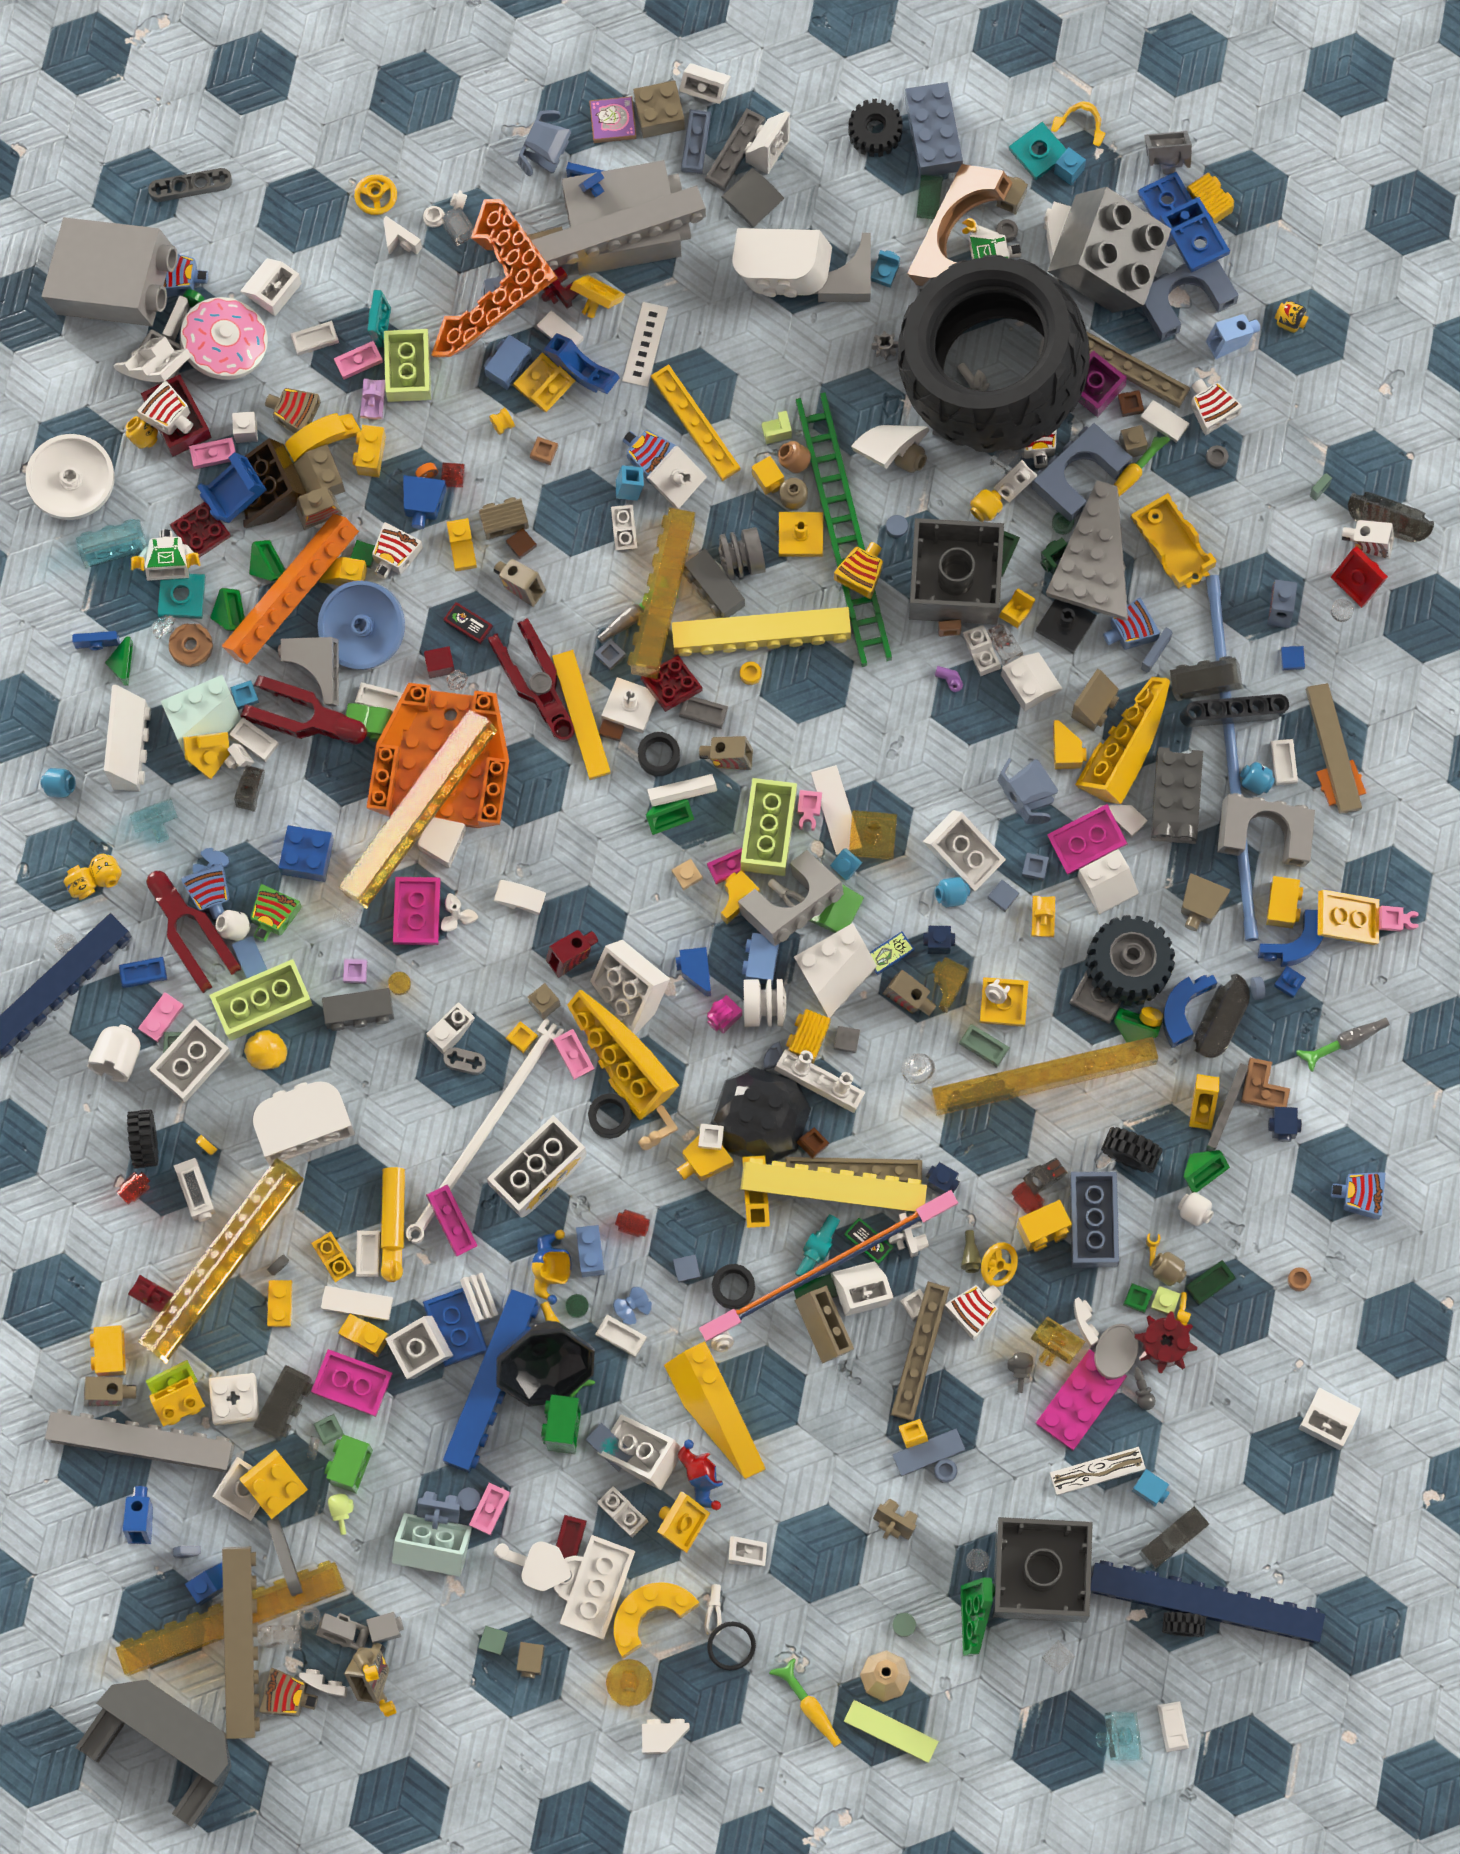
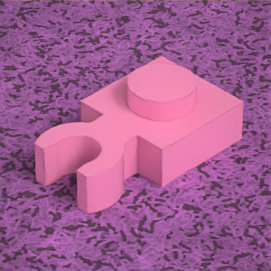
M800 790L797 814H803L804 816L799 820V829H803L805 822H810L812 824L811 831L815 830L816 820L813 816H820L822 792Z
M1381 906L1379 907V930L1400 932L1403 930V926L1409 930H1414L1418 928V924H1412L1410 917L1416 918L1418 912L1411 911L1403 914V908Z

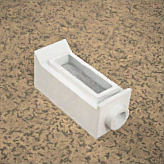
M196 1158L174 1165L193 1220L203 1222L212 1218L211 1215L216 1212Z

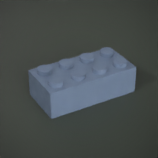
M948 82L906 88L905 105L919 177L923 178L958 172L961 164H963V158Z
M1071 1172L1069 1177L1070 1221L1072 1223L1071 1268L1118 1267L1117 1172Z

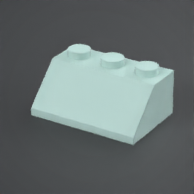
M404 1513L394 1541L392 1563L460 1577L466 1559L472 1527L448 1522V1524L439 1523L436 1530L432 1529L433 1522L424 1521L425 1518L417 1517V1515Z

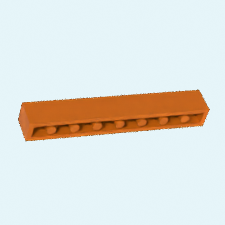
M332 514L222 645L236 661L248 664L359 533L355 526L346 517Z

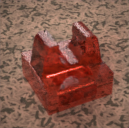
M443 462L441 480H445L447 487L463 488L465 464Z

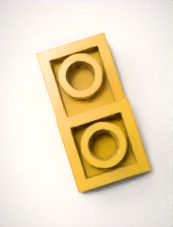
M331 1231L311 1243L334 1282L355 1271Z

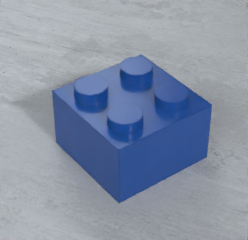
M288 825L279 863L281 875L325 882L334 843L332 833Z

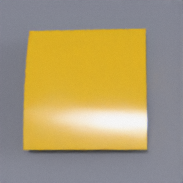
M542 352L512 385L537 407L547 412L571 387L575 380L562 367H557Z

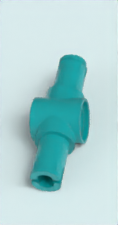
M829 1214L821 1229L816 1231L815 1234L812 1233L803 1248V1255L805 1257L795 1275L800 1277L813 1270L816 1263L819 1264L820 1261L823 1262L833 1245L831 1237L840 1223L838 1218Z

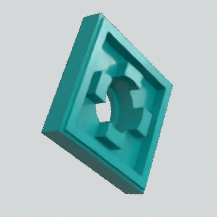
M1043 122L1009 146V151L1035 180L1055 167L1057 160L1067 150ZM1037 142H1041L1047 148V151L1043 155H1037L1033 153L1031 147L1036 145Z
M374 290L372 305L368 317V332L376 346L384 348V331H388L391 306L381 290Z
M189 574V578L160 580L158 617L203 619L205 574ZM176 588H187L189 595L185 600L179 601L173 597L174 590Z

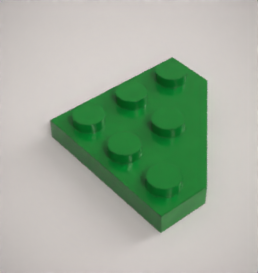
M980 1578L961 1585L963 1656H974L980 1653L995 1596V1585L992 1584V1578Z

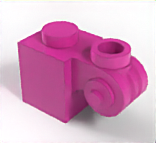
M725 995L721 1000L715 1001L712 1004L711 1010L707 1013V1018L709 1019L707 1023L716 1032L720 1030L724 1034L743 1016L742 1009L729 996Z

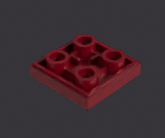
M205 502L169 524L176 536L181 538L182 544L188 545L194 553H198L199 558L231 537V534L221 520L218 521L211 515V508Z
M678 655L641 676V681L665 712L703 691L701 684Z

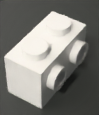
M690 63L684 70L679 91L720 104L727 94L731 76Z

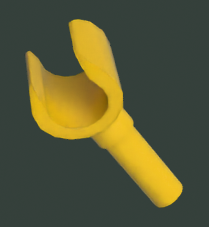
M1149 1233L1146 1244L1150 1251L1149 1266H1151L1161 1237L1158 1234L1157 1241L1152 1242L1149 1239Z
M1181 1292L1179 1311L1176 1316V1320L1180 1321L1183 1325H1187L1191 1313L1185 1311L1186 1292Z

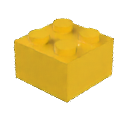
M1058 1200L1018 1218L1016 1228L1027 1251L1034 1249L1037 1252L1046 1248V1243L1052 1240L1056 1243L1066 1239L1072 1223L1061 1200Z
M276 1449L239 1478L271 1519L308 1490Z

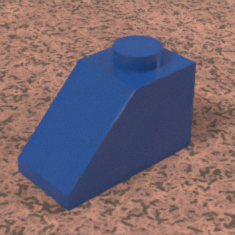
M706 947L679 950L680 957H676L677 971L681 970L682 978L705 996H711Z
M222 1563L205 1570L185 1583L200 1607L223 1592Z

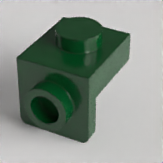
M1063 538L1050 542L1041 551L1040 564L1047 573L1051 572L1052 575H1054L1058 567L1055 562L1063 556L1067 547V543Z

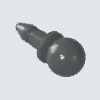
M1136 1367L1135 1380H1137L1136 1384L1139 1389L1135 1392L1138 1396L1137 1404L1143 1410H1150L1155 1406L1156 1400L1154 1395L1150 1393L1152 1391L1151 1388L1146 1385L1142 1371L1139 1367Z

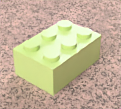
M428 329L384 331L387 401L431 400L430 340Z

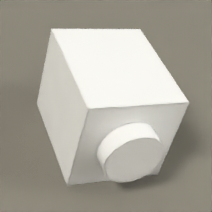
M232 413L233 435L236 443L258 442L255 413Z

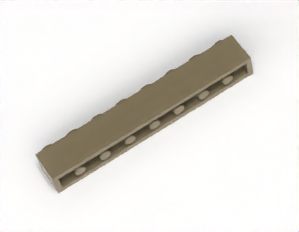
M251 1546L223 1547L226 1738H255L256 1732L260 1731V1717H255V1708H259V1694H255V1684H259V1670H254V1661H258V1646H254L253 1637H258V1623H253V1613H257V1599H253L252 1590H257V1577L252 1576V1566H256V1552H251Z

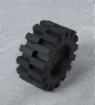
M1166 1612L1163 1616L1162 1632L1175 1636L1204 1637L1206 1617L1191 1613Z

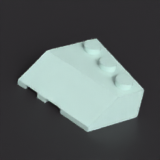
M223 675L161 701L184 756L183 737L221 732L230 733L241 720Z

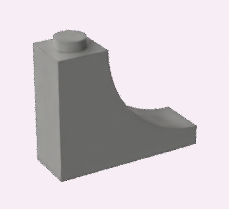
M862 233L860 246L854 257L847 264L839 269L828 272L826 283L819 291L814 293L818 294V302H870L871 233Z
M333 637L281 639V645L278 646V655L281 661L299 664L310 671L321 687L324 704L339 706V640Z

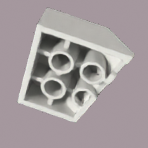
M853 923L794 956L796 963L829 1018L835 1014L834 1012L846 1002L853 991L877 967Z
M620 940L605 946L590 982L604 1002L609 1003L616 1012L614 1016L636 1035L655 1015L670 978L626 942Z

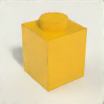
M771 456L752 466V475L765 495L770 492L776 493L779 491L781 484L784 482V475Z

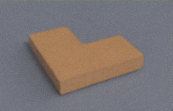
M1249 1058L1241 1103L1269 1109L1287 1107L1290 1088L1268 1084L1272 1062Z

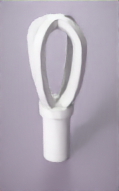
M774 878L768 882V886L779 894L788 907L795 905L788 899L787 895L800 903L805 899L800 894L783 887Z
M713 1584L711 1587V1599L705 1617L704 1627L708 1635H711L713 1632L709 1629L713 1608L717 1612V1627L722 1624L720 1610L721 1585Z

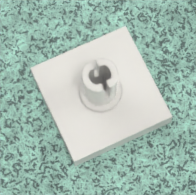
M674 446L647 477L649 482L675 509H679L707 478L678 446Z
M617 678L601 719H606L634 731L644 733L657 700L648 688Z

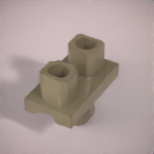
M888 1499L883 1505H879L873 1519L880 1523L878 1527L885 1531L882 1538L887 1540L892 1535L898 1539L901 1535L909 1540L917 1526L915 1523L918 1516L911 1511H906L903 1517L895 1512L899 1505L892 1499Z

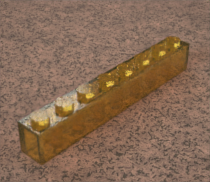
M669 507L668 515L663 516L661 528H664L663 535L659 534L657 540L659 552L653 556L652 567L655 568L653 574L649 573L647 586L650 587L649 592L644 593L642 606H645L644 613H639L637 625L640 626L639 633H634L632 645L635 646L634 653L630 652L628 658L631 674L654 679L658 678L684 571V563H686L695 526V512Z

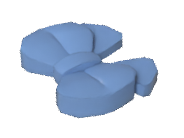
M206 848L201 851V856L209 862L208 865L194 864L192 871L195 873L220 863L227 867L229 865V858L223 852L213 851V848Z
M632 1287L629 1297H626V1299H616L613 1303L615 1313L623 1319V1323L629 1325L636 1323L633 1309L637 1307L642 1313L648 1315L652 1307V1302L649 1301L646 1292L640 1287Z

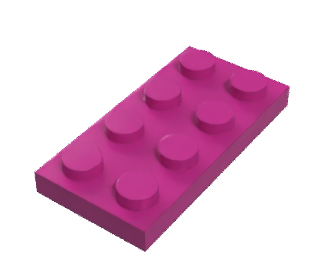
M1091 1349L1088 1350L1035 1423L1072 1451H1074L1127 1378V1375L1118 1379L1103 1377L1096 1368L1095 1352Z

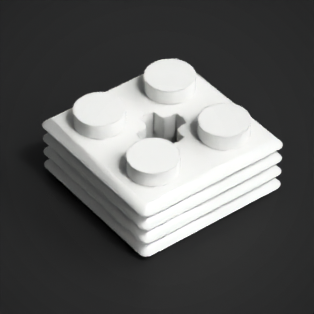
M254 1373L209 1379L212 1422L215 1426L260 1420L257 1380ZM233 1394L240 1397V1400H237L235 1405L229 1401Z

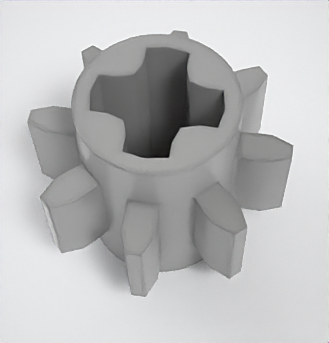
M883 331L882 335L874 336V340L877 343H872L871 348L873 350L877 349L876 357L882 356L887 360L888 356L896 355L894 348H898V341H894V333L889 335Z

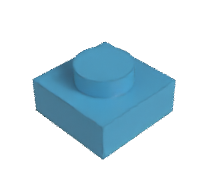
M251 680L230 687L238 710L242 709L244 705L251 706L259 703Z
M844 848L830 866L845 880H849L863 862L847 848Z

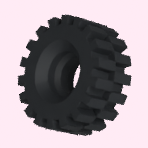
M872 99V103L865 100L863 101V106L858 104L856 111L853 110L851 112L848 126V135H850L851 144L854 143V148L856 150L860 148L863 155L869 152V157H874V153H878V157H882L884 151L888 155L891 153L892 147L896 149L898 142L901 141L903 126L902 117H899V110H894L892 103L887 106L886 100L883 99L881 103H877V99ZM871 121H880L883 123L884 129L880 133H871L868 131L867 125Z
M152 1109L128 1112L127 1132L133 1168L157 1166L158 1141Z
M1111 1127L1109 1129L1101 1151L1108 1155L1109 1158L1115 1159L1114 1161L1122 1163L1127 1167L1129 1166L1134 1170L1138 1169L1141 1172L1147 1173L1154 1172L1162 1154V1148L1158 1144L1153 1143L1152 1140L1119 1127Z

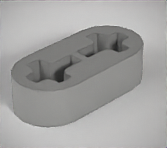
M453 1047L444 1053L445 1065L452 1070L479 1075L486 1069L485 1058L479 1053ZM456 1053L457 1057L462 1059L463 1062L455 1061L454 1064H451L448 1057H452ZM475 1059H479V1063L482 1065L477 1066L476 1069H473L472 1064L466 1063L467 1061L474 1062Z

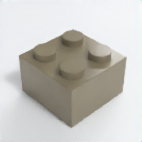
M675 80L633 89L634 102L643 138L685 130V120Z

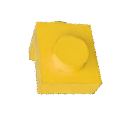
M1017 588L1012 599L1003 608L999 617L1018 628L1030 614L1035 598Z

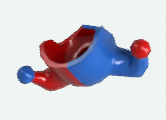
M688 1439L679 1450L678 1458L686 1468L688 1481L694 1487L695 1501L702 1507L712 1508L717 1511L721 1508V1503L717 1500L711 1501L710 1491L722 1486L723 1482L716 1479V1465L707 1458L710 1453L693 1454L690 1449L693 1448L694 1443Z

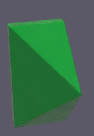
M271 541L253 542L251 546L249 575L269 581L278 580L285 571V568Z
M221 588L210 616L213 621L227 631H235L245 619L240 590Z
M125 637L105 662L125 686H129L133 652L131 637Z
M688 799L654 806L646 814L652 835L694 820Z
M1119 1008L1114 1022L1129 1048L1158 1037L1161 1025L1157 1027L1147 1026L1140 1020V1014Z
M1220 1150L1192 1153L1189 1156L1183 1177L1191 1192L1197 1193L1228 1170L1230 1166Z

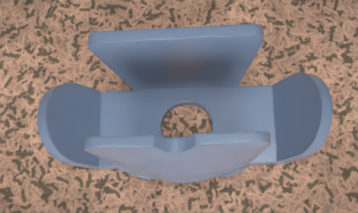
M540 111L534 121L517 161L527 176L533 175V169L524 156L550 173L555 172L560 162L559 158L569 143L568 139L571 135V130L545 123L558 120L561 117L559 111ZM530 148V149L533 150L535 153L530 152V151H527V149Z
M1008 758L997 780L1005 795L1026 824L1049 822V814L1032 813L1031 811L1052 804L1054 802L1052 795L1058 793L1057 787L1037 759H1034L1009 780L1005 773L1012 759Z

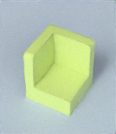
M787 411L778 412V419L762 423L766 444L792 438V429Z

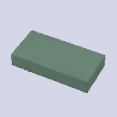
M973 1024L969 1026L959 1042L961 1046L997 1068L1010 1048Z

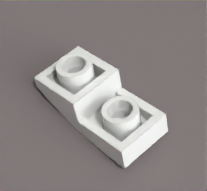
M633 505L611 507L615 550L637 548Z
M984 625L963 632L965 642L980 676L1001 669V664L995 654Z
M500 880L494 902L512 909L518 907L538 915L540 914L546 893L522 884Z
M1078 1297L1074 1301L1075 1318L1085 1342L1091 1348L1097 1344L1099 1333L1092 1324H1087L1092 1318V1308L1086 1300L1081 1301Z
M614 1486L597 1502L632 1538L648 1522Z
M306 1669V1673L299 1674V1678L314 1689L337 1697L346 1698L347 1688L342 1686V1682L328 1681V1685H325V1676L321 1675L319 1670Z

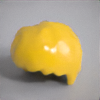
M270 1030L256 1032L254 1036L248 1039L244 1053L252 1067L259 1070L278 1068L285 1062L287 1047L278 1034Z

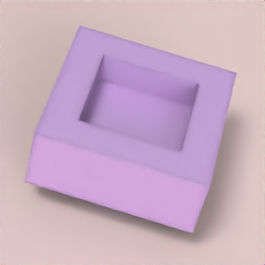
M344 959L343 982L366 984L367 960Z

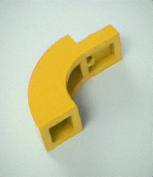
M338 413L322 417L297 431L287 440L285 446L295 462L310 450L339 440L356 437L357 432H361L352 413L341 416Z
M765 1155L742 1157L743 1164L744 1162H749L750 1158L762 1159L763 1164H766ZM744 1190L747 1228L769 1227L768 1193Z

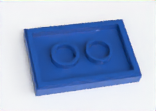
M463 1288L423 1301L427 1316H433L453 1354V1357L444 1361L445 1367L486 1353L488 1348L479 1322H476Z

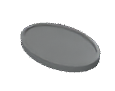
M1115 1324L1106 1329L1099 1338L1095 1348L1094 1360L1096 1368L1107 1379H1118L1124 1376L1133 1366L1138 1354V1340L1134 1338L1135 1332L1125 1324Z

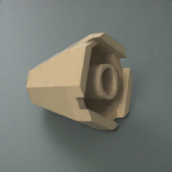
M887 1650L869 1656L860 1673L866 1694L882 1702L902 1696L911 1678L904 1658ZM885 1670L890 1671L889 1676H883L882 1672Z

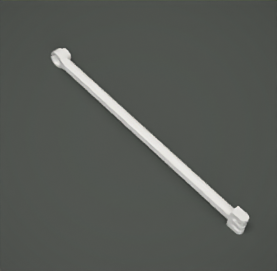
M545 1019L537 1030L541 1037L440 1187L448 1184L450 1190H452L549 1043L553 1042L554 1038L564 1034V1029L560 1028L555 1035L553 1033L557 1025L553 1023L547 1030L546 1027L550 1021ZM430 1203L417 1222L410 1225L406 1230L407 1239L409 1241L412 1240L411 1242L414 1244L420 1243L424 1239V1230L435 1215ZM417 1231L420 1233L418 1238L412 1239L411 1235L413 1232Z

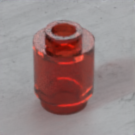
M134 1171L119 1185L120 1188L116 1192L129 1205L132 1201L135 1203L151 1188L148 1185L151 1181L142 1171L139 1174Z
M1025 1181L1020 1183L1011 1192L1014 1196L1013 1200L1026 1214L1044 1207L1042 1204L1045 1200L1031 1184L1027 1185Z
M625 1209L623 1213H618L615 1225L619 1226L618 1231L636 1237H645L651 1220L647 1219L645 1215Z

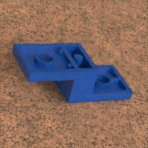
M1177 172L1138 189V195L1149 214L1171 228L1166 244L1168 247L1175 244L1191 273L1230 254L1227 244L1200 197L1192 200ZM1170 196L1173 202L1171 204H1164L1161 198ZM1201 239L1205 241L1206 246L1198 248L1194 242Z

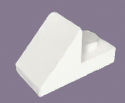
M385 216L383 220L388 254L390 255L399 243L404 250L408 252L413 251L415 254H418L422 249L421 239Z

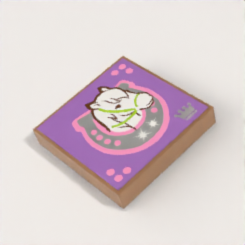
M632 96L589 101L594 143L637 139Z

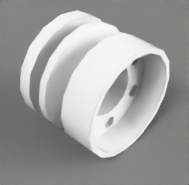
M768 979L766 990H761L759 980H744L745 1027H759L761 1017L765 1016L768 1027H772V1016H777V1026H783L786 1016V991L783 980L777 979V989H771V979Z

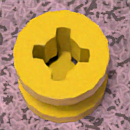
M506 408L501 409L498 414L489 416L493 427L499 435L504 433L505 429L515 427Z

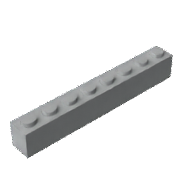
M696 185L531 241L550 268L555 270L560 265L566 263L574 264L581 258L595 257L605 250H616L626 243H637L641 238L647 236H658L662 231L668 229H679L683 224L689 222L697 223L706 217V208Z
M58 1409L57 1413L50 1412L45 1440L50 1443L226 1473L231 1467L235 1446L226 1437L216 1436L214 1440L208 1439L207 1435L203 1433L193 1432V1436L185 1435L184 1431L171 1428L170 1432L162 1431V1427L156 1425H148V1428L139 1427V1423L133 1421H125V1424L116 1423V1419L109 1417L97 1420L93 1419L94 1415L80 1413V1416L71 1415V1411Z

